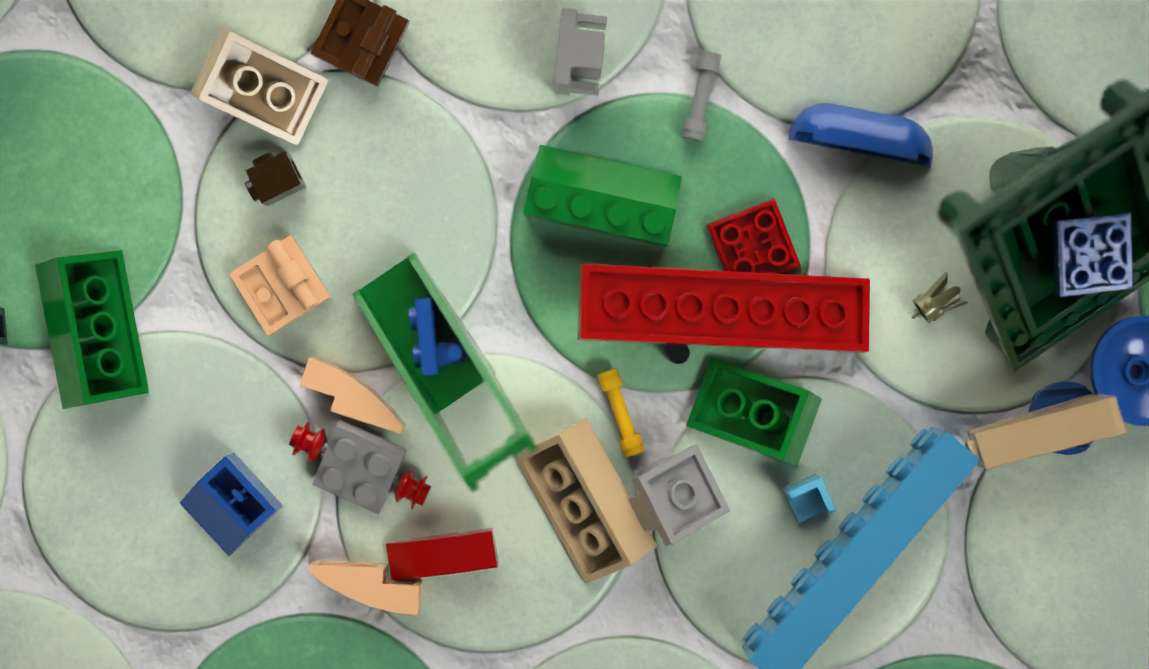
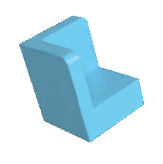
M816 474L782 488L798 523L825 511L829 514L836 511L822 478Z

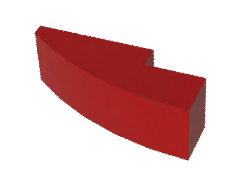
M493 528L462 533L453 532L386 543L391 580L463 573L497 568L499 565Z

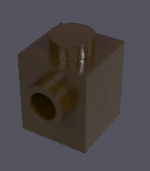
M286 151L275 156L272 153L259 156L252 161L253 167L245 170L250 179L245 182L250 196L254 201L260 200L261 204L266 206L272 205L307 187L291 154Z

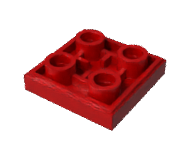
M775 198L706 225L723 271L782 274L801 266Z

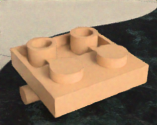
M293 235L286 237L280 242L276 240L266 246V251L229 273L267 336H271L331 298V295Z

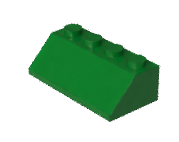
M540 145L530 179L523 214L526 217L666 248L669 244L682 176Z
M122 250L57 257L36 264L35 268L62 409L149 393Z

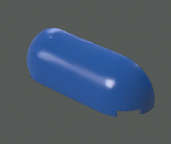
M832 103L815 104L803 110L792 123L788 140L926 167H931L933 159L931 139L925 129L917 122L904 117Z

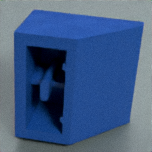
M235 453L222 458L180 501V505L228 556L232 555L283 507L278 499Z

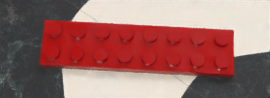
M599 264L580 265L578 340L869 352L870 279Z

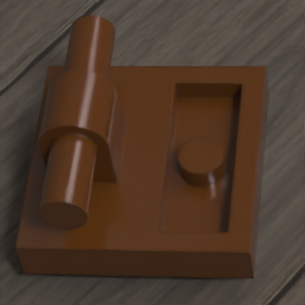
M336 0L312 49L311 55L378 88L410 22L408 19L396 14V10L386 5L381 7L369 0Z

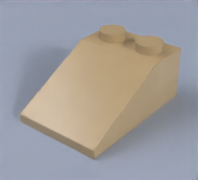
M220 28L190 94L203 102L298 146L329 80L229 30Z

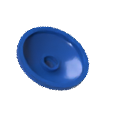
M1149 315L1129 317L1118 321L1108 328L1098 340L1090 363V377L1095 394L1116 396L1123 422L1134 426H1149ZM1132 365L1137 369L1135 378L1131 377L1129 372Z

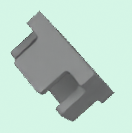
M562 8L554 79L555 94L599 95V83L574 81L572 78L600 79L605 33L578 28L606 30V16L581 14L576 9Z
M698 445L691 446L676 455L665 457L637 472V477L632 479L639 494L629 498V501L645 531L657 530L665 546L673 545L730 511Z

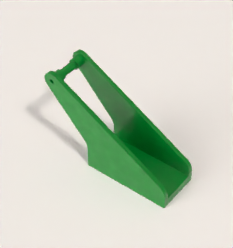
M413 252L406 259L353 293L357 304L461 478L472 492L480 488L477 482L488 476L490 470L512 455L516 457L526 449H529L531 453L538 449L531 434L495 376L497 373L416 253ZM431 298L436 302L440 343L461 342L468 353V358L460 364L442 366L443 373L422 376V369L415 368L413 346L419 345L418 331L411 330L409 308H415L416 299ZM483 382H486L517 432L505 440L506 443L483 459L480 460L478 458L468 465L445 424L440 411Z

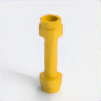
M617 368L597 374L602 392L606 391L622 437L619 442L625 458L644 452L645 447L641 435L634 430L619 387L623 384Z

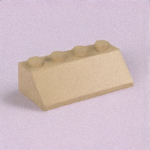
M587 418L536 444L538 449L531 453L527 449L515 457L585 584L633 565L658 547L650 531L643 529L629 501L631 496Z

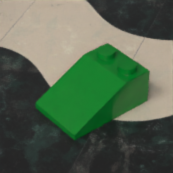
M711 358L686 426L797 467L822 398L811 391Z

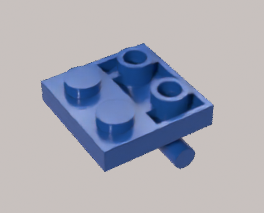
M416 299L415 308H409L411 330L418 331L419 345L413 346L415 368L422 369V376L443 373L442 366L460 364L466 361L468 353L461 342L440 343L437 307L434 299Z

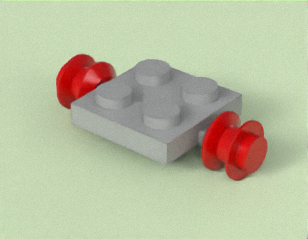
M341 419L336 424L329 443H326L325 429L320 430L316 434L310 431V422H307L304 428L299 425L296 427L289 442V446L294 447L292 455L295 456L300 451L307 453V462L309 463L319 456L322 457L312 485L378 515L384 506L390 489L394 490L395 486L397 487L394 495L397 503L406 498L411 501L412 510L416 503L423 506L432 487L426 484L428 476L417 480L413 478V469L404 472L401 478L397 474L406 454V449Z

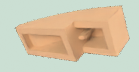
M309 357L300 386L335 397L331 408L332 412L399 434L405 431V422L375 390L340 367L316 357Z
M314 560L309 565L310 574L350 599L393 613L418 616L421 610L422 581L386 579L387 564Z

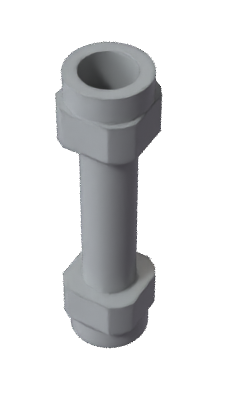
M709 51L699 52L696 71H699L690 117L689 119L686 118L682 132V138L703 142L707 123L703 121L713 75L718 74L720 54Z

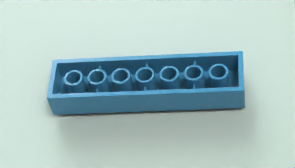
M930 427L928 431L922 429L911 441L910 446L913 448L903 459L899 456L888 467L886 473L889 476L881 486L875 484L864 495L862 501L865 504L856 514L851 512L843 519L838 527L841 532L832 542L829 539L826 540L819 547L814 555L817 560L808 570L805 567L802 568L791 581V585L794 587L785 597L779 595L767 609L770 615L761 625L755 623L743 637L745 644L742 648L748 659L759 669H802L981 460L946 430Z

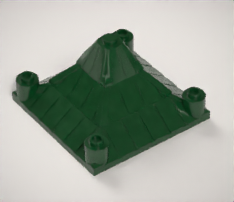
M1126 79L1110 84L1104 90L1100 101L1101 110L1110 117L1108 121L1102 122L1086 134L1057 148L1053 146L1010 152L997 159L989 170L992 192L982 205L967 192L955 191L944 197L938 207L937 218L958 239L990 317L985 330L986 337L1000 350L1007 365L1014 372L1149 281V87L1142 91ZM1121 212L1130 213L1133 288L1062 297L1055 295L1052 220Z

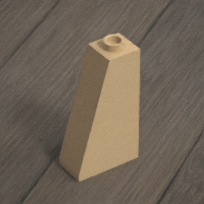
M1091 393L969 430L967 434L970 441L965 442V447L981 460L977 464L978 467L990 469L1127 432L1116 396Z

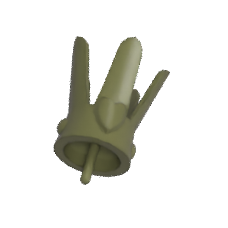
M947 272L926 293L920 294L913 299L918 312L911 316L912 319L921 314L928 323H931L943 316L944 312L968 303L967 301H962L954 304L960 299L958 294L961 290L958 286H954L937 295L947 284Z

